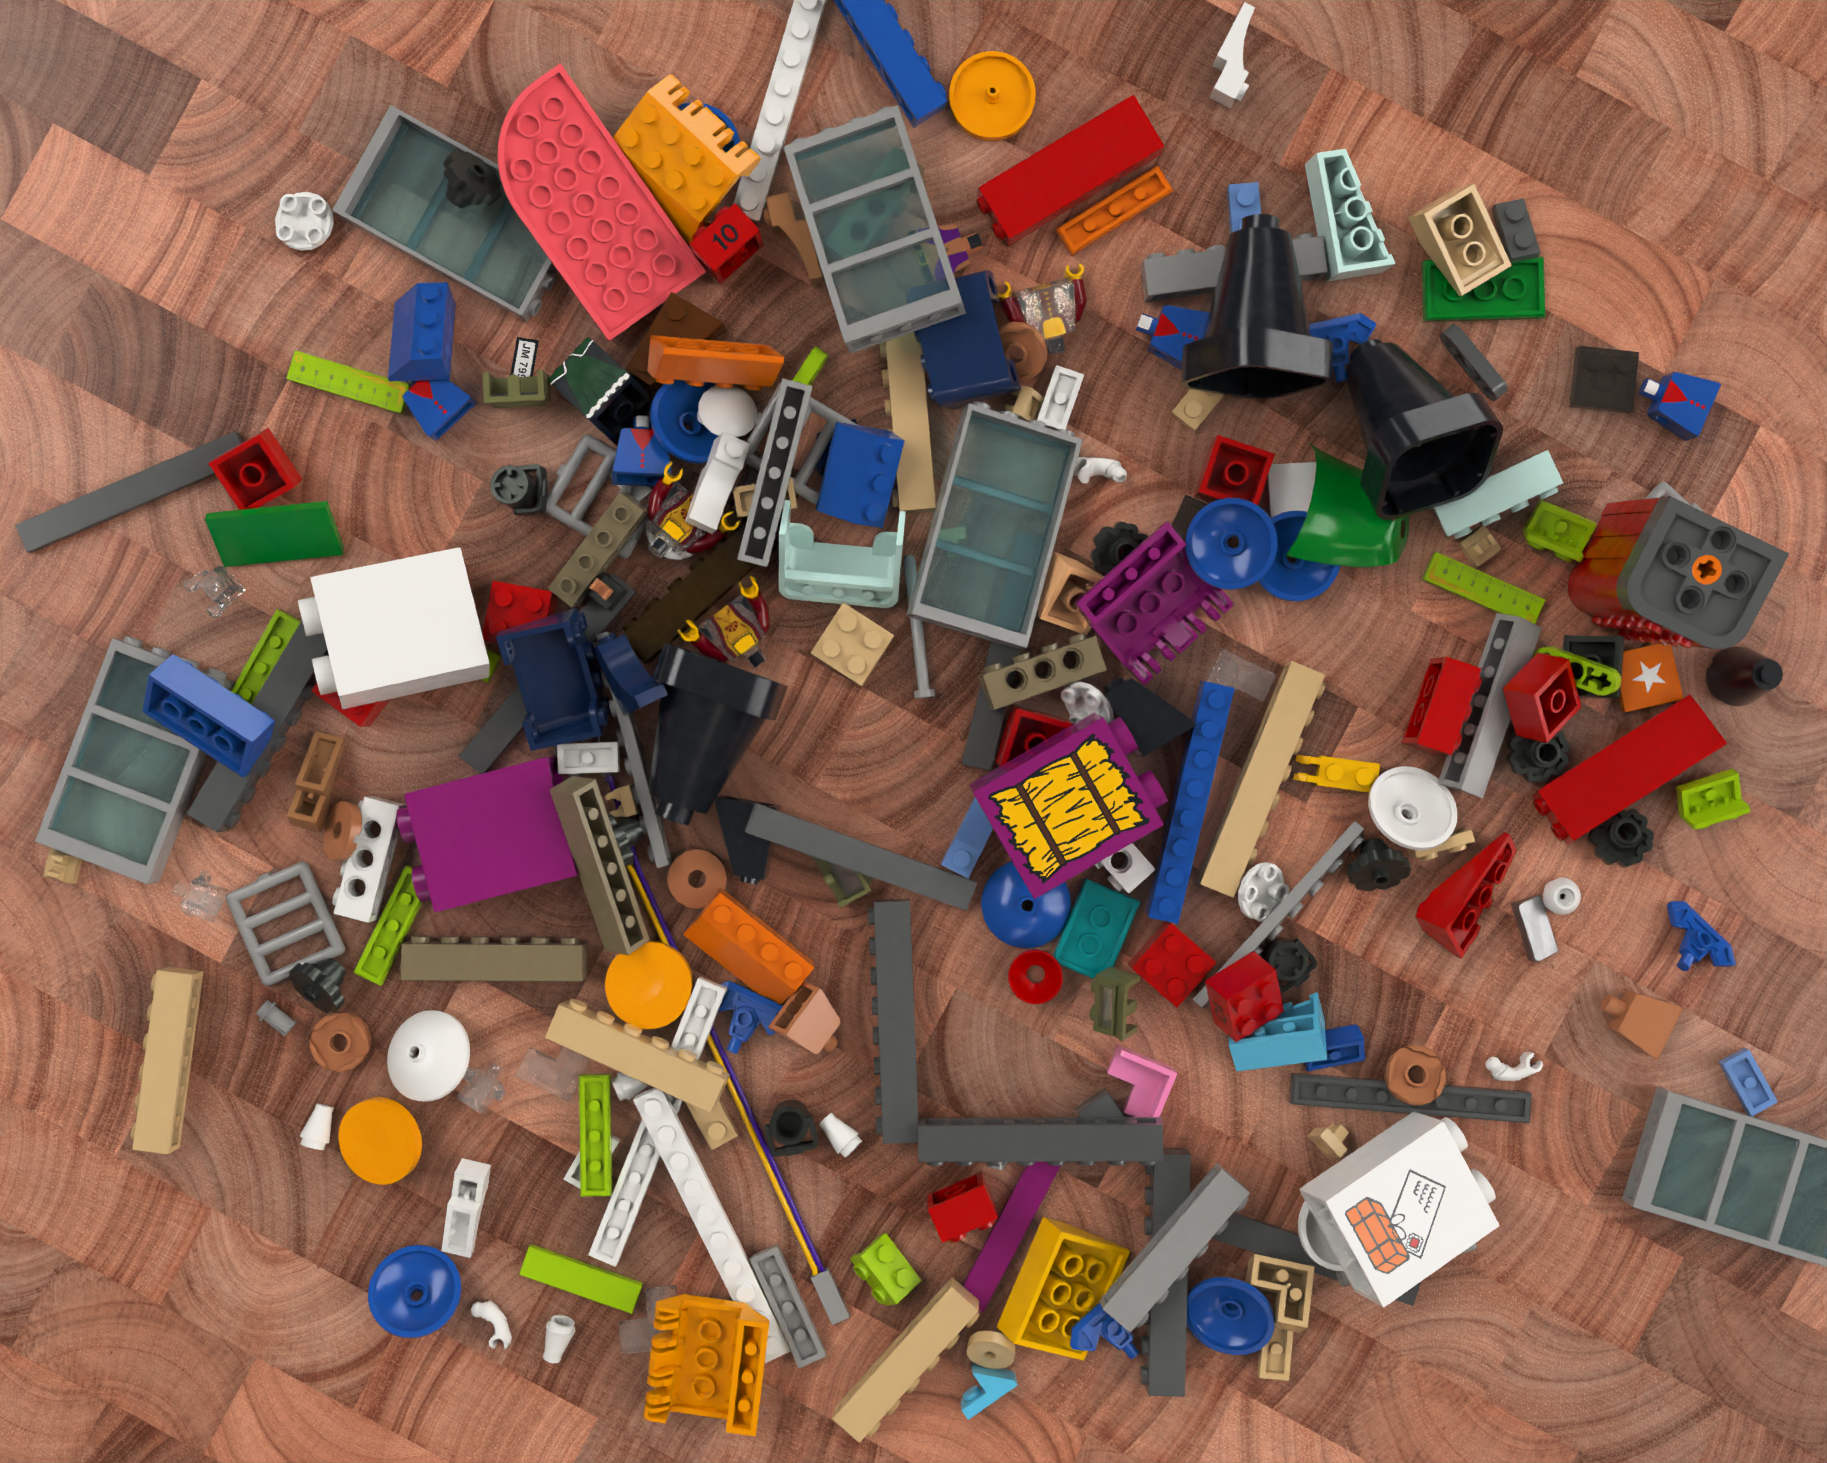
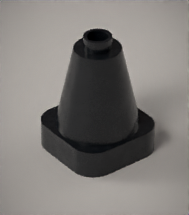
M1254 214L1244 217L1242 219V229L1229 235L1203 339L1185 344L1182 347L1181 385L1188 389L1241 398L1272 399L1330 384L1332 382L1333 343L1326 339L1312 337L1291 234L1286 230L1279 229V218L1277 216Z
M1374 339L1359 345L1350 356L1351 363L1346 371V380L1367 453L1360 485L1378 517L1384 520L1402 518L1457 501L1477 490L1490 474L1503 434V426L1485 397L1479 393H1466L1455 397L1395 343H1383L1380 340Z
M664 643L652 678L663 683L668 695L661 698L659 704L649 794L659 799L655 810L656 815L680 824L690 825L694 811L704 814L708 812L765 720H776L788 686L681 647Z

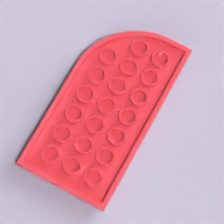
M561 63L530 84L510 107L501 128L498 142L500 180L507 199L517 216L609 342L664 303L671 292L677 294L705 274L706 271Z

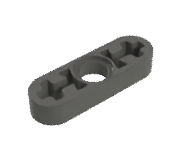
M1452 324L1440 334L1442 344L1488 399L1496 401L1508 391L1505 381L1460 327Z

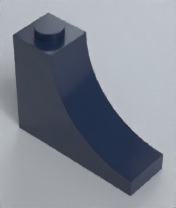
M612 633L598 640L600 645L593 649V652L624 716L668 695L663 683L656 682L645 670L625 634L616 637L615 633Z

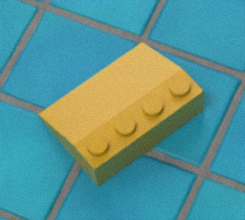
M1043 1217L996 1327L1013 1344L1084 1361L1088 1351L1074 1350L1070 1347L1072 1327L1100 1302L1101 1297L1119 1278L1130 1250L1070 1224Z

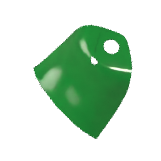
M1310 443L1315 451L1316 458L1312 498L1299 535L1286 555L1307 561L1349 567H1376L1397 562L1407 544L1409 515L1398 518L1396 521L1379 518L1361 488L1360 482L1363 470L1325 453ZM1404 519V521H1405V533H1404V537L1402 538V537H1401V522H1402V520Z

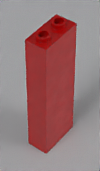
M1133 94L978 187L976 203L983 215L989 214L994 224L991 227L999 241L1004 239L1007 246H1010L1161 155L1165 146Z
M1689 694L1536 791L1532 795L1534 798L1533 805L1541 816L1546 815L1552 823L1551 830L1559 841L1564 840L1569 845L1728 743L1692 695Z

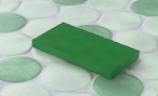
M1544 257L1511 263L1512 266L1462 296L1457 294L1433 260H1424L1421 263L1423 322L1542 319L1545 317Z
M328 501L207 513L205 517V522L224 567L337 556L344 553V546Z

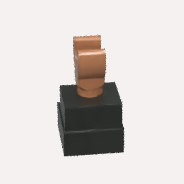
M602 572L586 593L612 612L628 590L605 572Z

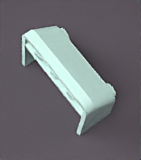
M784 500L779 531V592L784 597L792 600L843 604L844 602L847 605L889 608L897 603L906 511H900L897 532L879 533L874 538L873 547L814 542V533L810 527L800 523H790L791 501Z

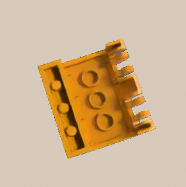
M670 74L646 92L613 136V139L679 234L689 244L693 241L691 238L698 229L703 226L707 228L711 225L707 218L739 177H748L759 164L761 157L752 149L747 150L748 145L744 141L739 142L726 153L722 148L732 140L734 132L730 128L725 129L726 124L709 108L704 107V104L699 99L681 111L678 106L686 101L690 91L685 86L681 88L682 83Z
M688 1294L657 1301L653 1327L660 1331H667L652 1337L651 1345L653 1346L650 1351L647 1384L657 1388L646 1393L644 1419L652 1422L666 1423L670 1411L726 1419L727 1433L756 1437L770 1320L744 1302Z

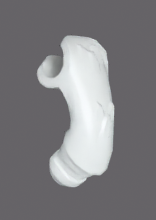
M1078 457L1073 475L1078 476L1082 483H1088L1090 477L1099 475L1120 483L1127 478V471L1122 468L1119 461L1113 459Z
M1524 1052L1520 1056V1064L1516 1067L1511 1068L1508 1064L1501 1063L1497 1057L1493 1056L1485 1062V1066L1491 1071L1493 1079L1517 1081L1539 1072L1543 1067V1062L1539 1060L1530 1066V1059L1534 1057V1053Z
M491 1300L484 1303L475 1302L471 1308V1315L482 1317V1319L493 1323L495 1333L489 1340V1346L495 1349L498 1342L497 1339H501L504 1343L503 1348L506 1350L512 1340L507 1318Z

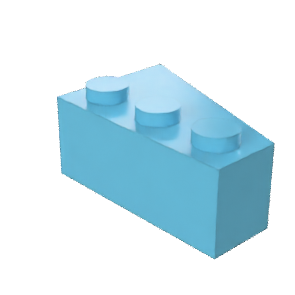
M1318 992L1310 994V1000L1294 1006L1291 1002L1283 1004L1284 1012L1241 1040L1234 1042L1229 1037V1048L1236 1072L1327 1060L1325 1019Z

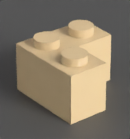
M1254 1254L1248 1260L1245 1282L1262 1294L1274 1296V1328L1297 1333L1303 1332L1308 1328L1315 1267Z

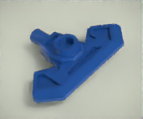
M1361 313L1309 324L1312 337L1326 339L1333 343L1332 369L1336 383L1347 381L1345 366L1349 364V341L1361 345L1368 340L1376 327L1374 321Z
M1670 901L1667 904L1671 925L1686 930L1679 949V953L1682 956L1677 963V967L1680 970L1688 971L1692 964L1699 962L1707 953H1709L1714 967L1735 966L1736 962L1732 946L1685 901Z
M730 980L720 984L727 987V991L718 1012L734 1009L729 1029V1035L732 1037L726 1050L737 1054L742 1042H747L760 1023H762L769 1036L776 1034L768 1026L782 1009L783 1005Z
M1100 1302L1072 1327L1070 1347L1074 1350L1096 1351L1099 1336H1102L1118 1350L1123 1349L1129 1359H1133L1139 1353V1350L1132 1343V1333L1102 1309Z

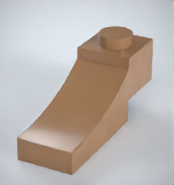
M790 193L766 197L768 207L762 208L766 226L772 225L774 234L781 233L796 250L805 266L811 287L823 285L806 219L796 221Z
M315 731L295 782L297 790L287 814L291 825L321 832L330 808V798L335 776L346 745L345 738Z

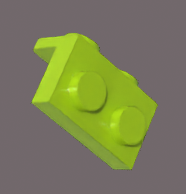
M1539 499L1522 531L1525 539L1528 540L1527 544L1538 550L1547 548L1554 551V554L1564 561L1571 562L1574 559L1581 562L1584 558L1582 551L1597 525L1592 520Z
M1733 768L1676 786L1679 817L1694 830L1704 829L1712 824L1736 819L1741 815L1750 813V806L1741 798L1739 773Z
M887 1233L880 1234L861 1253L854 1254L850 1258L855 1265L853 1267L855 1273L862 1280L867 1281L872 1288L871 1293L873 1297L885 1306L898 1304L922 1281Z

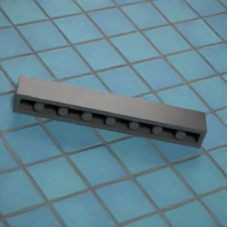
M301 621L252 703V706L266 712L275 720L270 741L244 778L220 762H217L188 810L187 815L216 832L228 831L238 824L241 818L240 810L245 803H249L257 791L254 787L258 780L265 777L272 766L270 760L274 753L279 752L284 747L287 741L286 733L291 726L293 727L298 723L302 716V706L306 700H311L315 695L311 691L317 683L312 659L329 655L324 633L306 636L303 621Z
M910 898L874 900V907H868L869 925H875V937H869L870 955H876V967H870L871 985H877V997H872V1015H878V1027H873V1045H879L880 1057H874V1075H880L881 1087H875V1103L882 1107V1117H876L877 1135H883V1144L918 1143L919 1122Z
M1162 1117L920 1118L918 1123L919 1162H926L929 1166H940L944 1162H956L959 1166H970L974 1162H987V1165L1000 1166L1005 1164V1162H1017L1021 1166L1034 1165L1035 1162H1047L1048 1165L1060 1166L1064 1165L1067 1161H1078L1079 1165L1090 1166L1096 1164V1161H1108L1110 1165L1121 1166L1125 1165L1126 1161H1139L1140 1165L1151 1166L1156 1165L1157 1161H1164Z
M1163 1148L1164 1161H1157L1156 1165L1145 1166L1146 1175H1150V1187L1145 1186L1144 1192L1145 1205H1149V1216L1144 1217V1234L1149 1235L1148 1242L1190 1195L1191 1155L1185 1148ZM1188 1272L1179 1282L1176 1280L1168 1288L1169 1293L1165 1300L1159 1305L1155 1303L1148 1312V1319L1143 1324L1146 1325V1336H1141V1354L1146 1355L1145 1366L1140 1367V1383L1145 1385L1148 1396L1185 1397Z

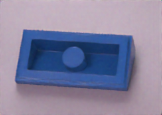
M1354 1024L1325 1030L1327 1060L1305 1062L1304 1064L1308 1072L1364 1061V1037L1359 1026Z

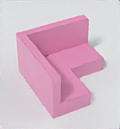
M1119 1044L1106 1071L1112 1076L1133 1084L1122 1110L1133 1117H1160L1178 1074L1172 1066Z

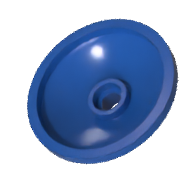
M674 380V384H664L656 392L652 400L650 420L654 434L661 445L680 460L696 464L707 463L713 442L718 437V435L711 433L697 419L698 403L703 393L715 386L712 382H704V386H692L686 384V380ZM683 423H686L687 425H689L690 430H687V429L683 426Z
M1223 498L1202 508L1191 521L1185 541L1187 558L1196 574L1210 585L1222 589H1240L1260 580L1271 568L1278 549L1276 528L1269 515L1257 504L1242 498ZM1230 537L1238 538V547L1233 548L1229 545Z
M1287 511L1271 518L1278 537L1277 554L1269 571L1258 582L1268 593L1286 601H1304L1320 595L1331 586L1340 569L1339 565L1323 564L1296 558L1295 563L1288 562L1286 554L1299 535L1307 516L1306 511Z
M1010 861L994 871L987 880L982 893L981 908L988 928L999 940L1013 947L1035 948L1050 942L1063 930L1069 918L1071 898L1068 887L1064 882L1034 899L1013 862ZM1025 900H1030L1033 903V907L1028 911L1022 909V902Z
M424 1245L404 1247L387 1256L373 1273L368 1288V1303L374 1319L385 1331L401 1338H420L442 1328L455 1313L461 1297V1279L453 1261L442 1251ZM415 1292H422L423 1296L420 1300H412V1295Z
M1214 1277L1199 1282L1188 1293L1187 1326L1192 1334L1207 1347L1224 1354L1246 1355L1262 1349L1270 1341L1275 1327L1273 1309L1266 1297L1250 1284L1229 1277Z

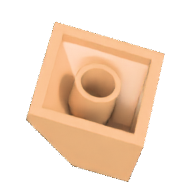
M1053 552L1039 601L1037 616L1040 619L1080 634L1085 632L1087 636L1091 627L1084 620L1075 602L1104 576L1075 559Z

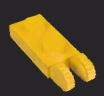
M1296 755V762L1307 765L1317 764L1316 776L1300 772L1294 773L1293 780L1312 782L1318 786L1370 792L1373 783L1379 777L1380 764L1326 756Z

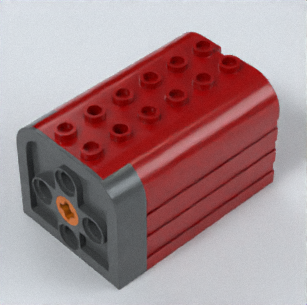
M1671 496L1612 502L1606 504L1601 514L1602 517L1592 533L1589 543L1582 551L1584 555L1583 560L1578 562L1576 568H1573L1570 574L1568 594L1577 609L1593 617L1592 623L1605 629L1610 627L1620 630L1618 635L1629 641L1649 642L1655 645L1659 643L1665 646L1670 644L1675 647L1680 645L1685 648L1726 649L1738 644L1749 632L1789 553Z

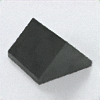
M1564 635L1563 650L1612 667L1622 677L1624 637ZM1573 662L1571 668L1574 678L1580 679L1584 672L1581 664ZM1607 674L1602 677L1591 675L1589 680L1596 679L1603 683L1602 688L1611 685V682L1607 680ZM1621 685L1616 692L1604 696L1577 687L1580 697L1620 698Z

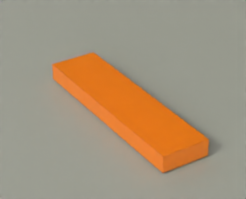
M1157 165L1057 228L1056 233L1072 257L1172 194L1173 189Z

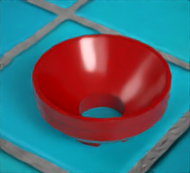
M1040 949L1027 950L1019 954L1011 963L1008 971L1009 986L1016 997L1023 1002L1029 1004L1046 1003L1052 1000L1061 989L1063 983L1062 968L1058 960L1050 953ZM1033 965H1038L1045 971L1044 978L1039 982H1033L1027 977V970Z

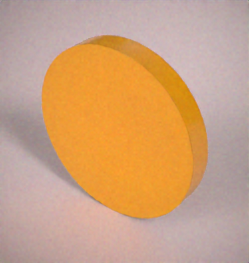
M987 51L971 56L958 67L950 83L949 106L954 120L964 132L979 140L1000 141L1017 134L1029 121L1035 105L1036 90L1030 72L1021 61L1007 53Z
M648 941L630 955L618 954L611 962L605 979L606 996L612 1010L627 1024L641 1029L660 1028L676 1020L685 1011L694 986L692 971L684 956L674 947L659 941Z
M384 1097L365 1099L346 1112L339 1127V1146L345 1162L356 1175L370 1183L378 1185L395 1183L413 1171L420 1159L422 1138L419 1127L410 1112L394 1100Z

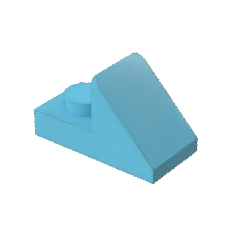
M975 1363L971 1364L972 1373L981 1386L977 1387L975 1385L969 1388L962 1396L961 1411L968 1420L1018 1385L1016 1374L1013 1370L1003 1368L990 1369Z

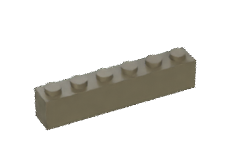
M572 776L551 788L550 793L604 949L630 955L650 941L596 779Z
M425 935L411 936V941L401 944V980L582 982L587 978L588 942H579V937H561V942H549V937L537 936L531 937V942H519L518 936L501 937V941H489V936H472L471 941H459V936H441V941H430V936Z

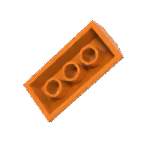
M651 335L647 372L653 378H656V382L663 384H674V380H686V384L692 386H704V382H713L715 386L720 388H733V384L744 385L746 389L759 391L762 390V386H773L784 364V356L771 346L765 344Z
M722 888L718 890L683 933L685 937L757 994L780 1005L800 987L815 968L812 959Z

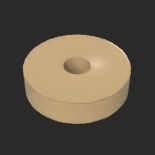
M979 1331L969 1337L967 1356L975 1364L990 1369H1002L1014 1362L1016 1346L1004 1334L994 1331Z

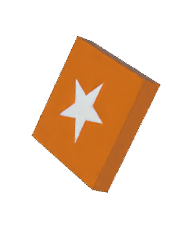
M1656 643V645L1652 644L1623 651L1620 698H1618L1621 712L1634 711L1683 699L1673 650L1670 644L1665 646Z

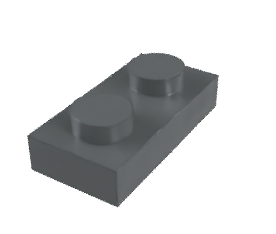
M1524 198L1495 204L1491 211L1501 243L1510 263L1537 258L1541 252Z

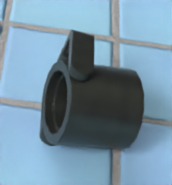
M538 464L523 466L507 465L494 473L490 483L491 493L495 499L513 509L514 515L542 514L546 511L548 480L545 467ZM537 471V479L535 480L534 477L526 472ZM537 501V507L530 508Z
M1276 938L1265 946L1262 958L1276 969L1277 978L1289 981L1283 987L1279 984L1280 992L1282 993L1287 992L1293 986L1298 988L1310 978L1309 973L1317 966V960L1298 938L1294 942L1286 938Z
M797 1100L781 1102L775 1108L770 1124L764 1125L770 1153L774 1157L802 1154L818 1146L813 1116L810 1115L808 1108ZM810 1128L812 1140L803 1142L802 1140L806 1137ZM773 1138L785 1146L775 1148Z

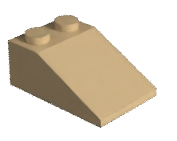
M1475 184L1457 187L1408 217L1420 245L1459 296L1466 294L1512 266Z

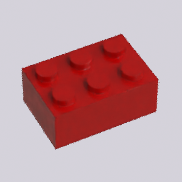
M1448 656L1430 659L1401 743L1435 755H1452L1453 751H1457L1462 740V734H1459L1463 722L1466 723L1471 715L1472 706L1469 704L1472 695L1478 692L1482 683V677L1479 676L1482 668Z

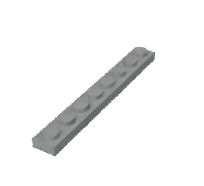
M607 631L596 634L597 641L612 633ZM594 642V648L600 645L599 642ZM602 671L601 676L605 688L608 689L610 688V686ZM610 688L613 700H609L610 711L613 718L618 717L620 729L616 730L618 741L621 747L625 746L628 758H624L625 768L629 776L633 775L636 786L632 787L633 798L636 805H641L643 816L639 817L643 833H648L651 845H647L649 859L651 863L656 862L657 868L667 866L673 862L661 817L655 814L657 807L656 797L649 794L650 775L634 714L631 712L625 716L623 715Z
M1354 821L1218 972L1252 951L1260 956L1264 951L1260 946L1267 939L1273 941L1284 929L1280 924L1288 916L1293 919L1304 907L1300 902L1308 894L1313 897L1324 885L1321 879L1328 872L1333 875L1344 863L1341 857L1348 850L1353 853L1364 841V838L1361 837L1364 833V828ZM1206 985L1193 998L1203 1009L1207 1005L1210 1007Z

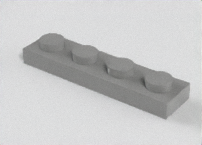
M776 1244L750 1256V1262L798 1368L826 1357L825 1347L779 1245Z

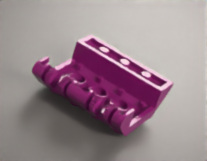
M1168 521L1162 524L1075 602L1088 625L1118 661L1143 686L1154 677L1142 662L1156 674L1162 671L1160 664L1148 654L1152 649L1156 648L1166 660L1172 662L1176 656L1164 642L1176 653L1181 654L1199 638L1187 622L1200 634L1207 630L1205 624L1193 614L1199 607L1211 620L1216 622L1221 616L1209 602L1222 614L1227 613L1234 606L1222 589L1210 585L1196 574L1189 563L1186 550L1183 548L1186 543Z

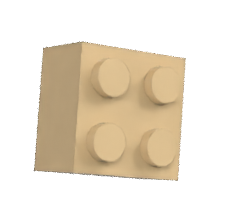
M843 602L811 651V654L858 685L863 686L894 639V635Z

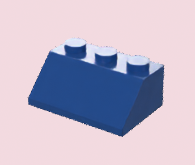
M447 282L417 283L395 302L388 371L389 381L450 380L456 303Z
M836 422L815 509L854 524L883 528L905 440L892 431Z

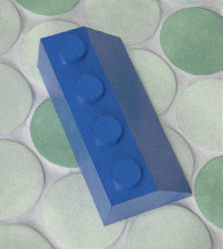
M174 654L148 676L142 712L244 778L270 741L275 720L266 712L258 710L246 702L240 695L234 694L220 685L214 678L208 677L194 668L188 661H183Z

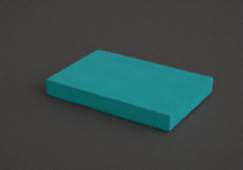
M1085 878L1053 952V956L1061 966L1092 979L1106 968H1113L1141 901Z

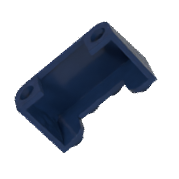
M988 270L955 278L966 314L914 331L916 340L922 346L921 364L924 371L928 372L930 384H928L929 396L933 402L936 401L942 407L955 410L965 407L969 403L973 404L974 401L982 402L1021 390L1014 360L1005 357L992 304L1000 301L993 273ZM943 280L910 288L909 295L906 296L907 304L949 290L948 282Z
M576 608L499 631L496 636L504 666L511 665L512 663L525 704L527 715L522 725L530 751L602 736L604 728L608 724V715H611L609 698H604L601 687H604L600 669L596 670L593 661L596 658L593 652L595 648L592 641H587L585 631L588 629L587 620L584 613H579Z

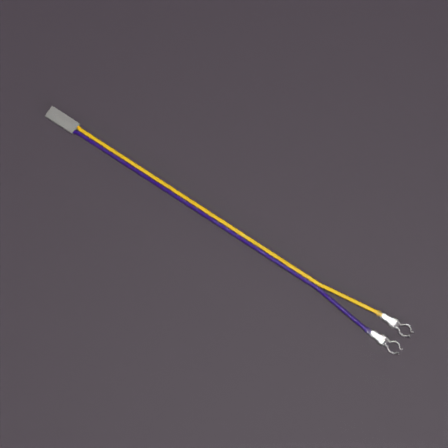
M556 745L555 748H554V753H555V755L557 756V752H556L557 745ZM613 772L600 773L606 780V783L609 784L611 792L614 791L616 786ZM582 773L565 774L568 778L572 776L583 777ZM613 799L616 809H618L621 802ZM632 846L630 849L634 856L633 864L635 870L632 865L626 868L637 887L661 942L678 950L642 872L635 847ZM712 1026L707 1038L708 1045L716 1062L725 1068V1072L730 1074L726 1084L811 1267V1280L832 1325L850 1318V1313L829 1267L825 1268L821 1263L718 1035Z

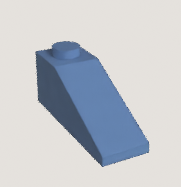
M975 797L941 861L942 866L967 879L993 830Z

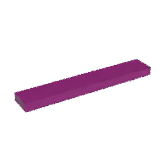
M1035 1162L1034 1165L1024 1167L962 1284L979 1300L980 1311L984 1312L1060 1166L1048 1165L1047 1162Z

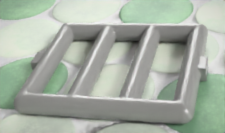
M781 382L778 384L763 413L759 412L753 422L756 426L747 440L750 446L744 463L758 471L760 470L762 459L754 455V452L772 422ZM810 397L803 427L811 412L827 420V423L797 476L793 478L796 494L816 505L819 493L805 484L833 437L836 422L857 424Z
M584 435L567 464H561L556 474L559 477L548 494L545 513L587 537L593 527L582 521L613 468L616 450L591 435ZM591 449L603 456L604 460L570 514L556 504L587 452ZM623 485L619 493L628 492L632 495L636 486ZM646 517L618 554L619 557L626 559L631 555L646 529L648 517Z
M305 861L296 863L274 874L271 872L265 873L257 877L258 881L226 895V902L264 986H271L287 979L289 971L297 963L303 965L306 962L316 966L321 961L335 958L345 952V946L310 866ZM300 875L307 892L247 918L240 901ZM312 902L319 919L259 945L252 928ZM324 930L331 945L330 947L278 970L270 971L264 957L265 955Z

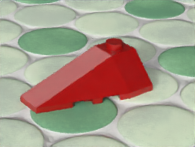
M1504 832L1435 888L1427 899L1418 906L1415 917L1422 930L1460 959H1462L1478 935L1481 925H1478L1477 921L1484 908L1490 909L1493 902L1491 900L1492 889L1495 884L1502 883L1517 851L1510 834Z

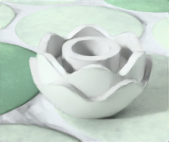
M1559 877L1545 885L1543 903L1553 913L1566 915L1578 907L1581 893L1577 884L1572 880ZM1561 894L1565 895L1564 899L1560 898Z

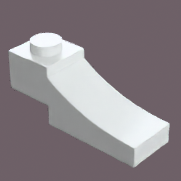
M1244 2L1213 63V67L1221 70L1222 73L1209 98L1230 109L1235 99L1241 102L1249 87V84L1244 82L1249 72L1244 70L1243 46L1246 30L1255 7Z
M724 431L714 440L707 464L701 470L685 519L686 523L711 534L717 530L730 492L739 472L743 468L750 446L749 443Z
M461 1159L454 1173L452 1195L447 1204L441 1251L471 1258L475 1247L482 1206L488 1189L490 1164Z

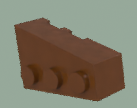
M671 292L625 370L635 380L656 392L664 384L656 382V378H653L647 372L651 335L714 340L727 331L725 325L720 320Z

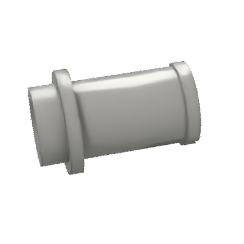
M267 1000L257 1011L256 1015L260 1017V1022L264 1020L285 1037L297 1021L276 1007V1002L271 1003Z

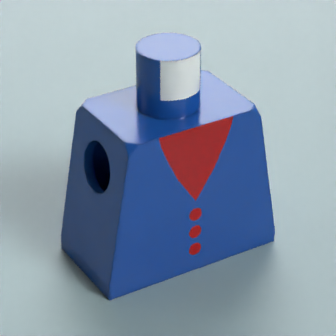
M1164 305L1158 319L1142 313L1136 331L1152 336L1147 348L1150 353L1182 370V347L1185 344L1203 339L1209 312Z
M1672 372L1664 376L1660 383L1646 378L1639 389V395L1652 400L1647 411L1649 418L1681 439L1688 441L1699 436L1721 383L1679 372Z
M450 380L405 381L411 388L403 394L402 398L425 433L435 441L442 437L477 404L475 399Z
M636 416L633 418V428L621 429L613 465L612 485L655 487L661 477H665L664 469L666 464L670 462L668 451L658 441L654 431L651 430V420L649 417ZM670 466V468L668 469V472H669L670 475H671V466Z

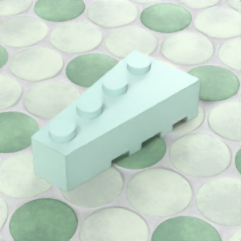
M1346 149L1316 153L1305 163L1317 235L1323 236L1328 269V272L1325 274L1326 282L1383 273L1396 263L1392 254H1388L1383 242L1385 241L1384 235L1374 222L1371 215L1373 210L1369 201H1365L1360 190L1361 183Z
M1546 450L1488 477L1470 495L1457 501L1434 507L1433 510L1446 537L1453 535L1455 539L1471 533L1470 526L1482 522L1483 526H1486L1501 519L1499 513L1510 508L1512 513L1529 506L1528 499L1539 495L1542 500L1559 492L1556 486L1563 484V481L1549 451Z

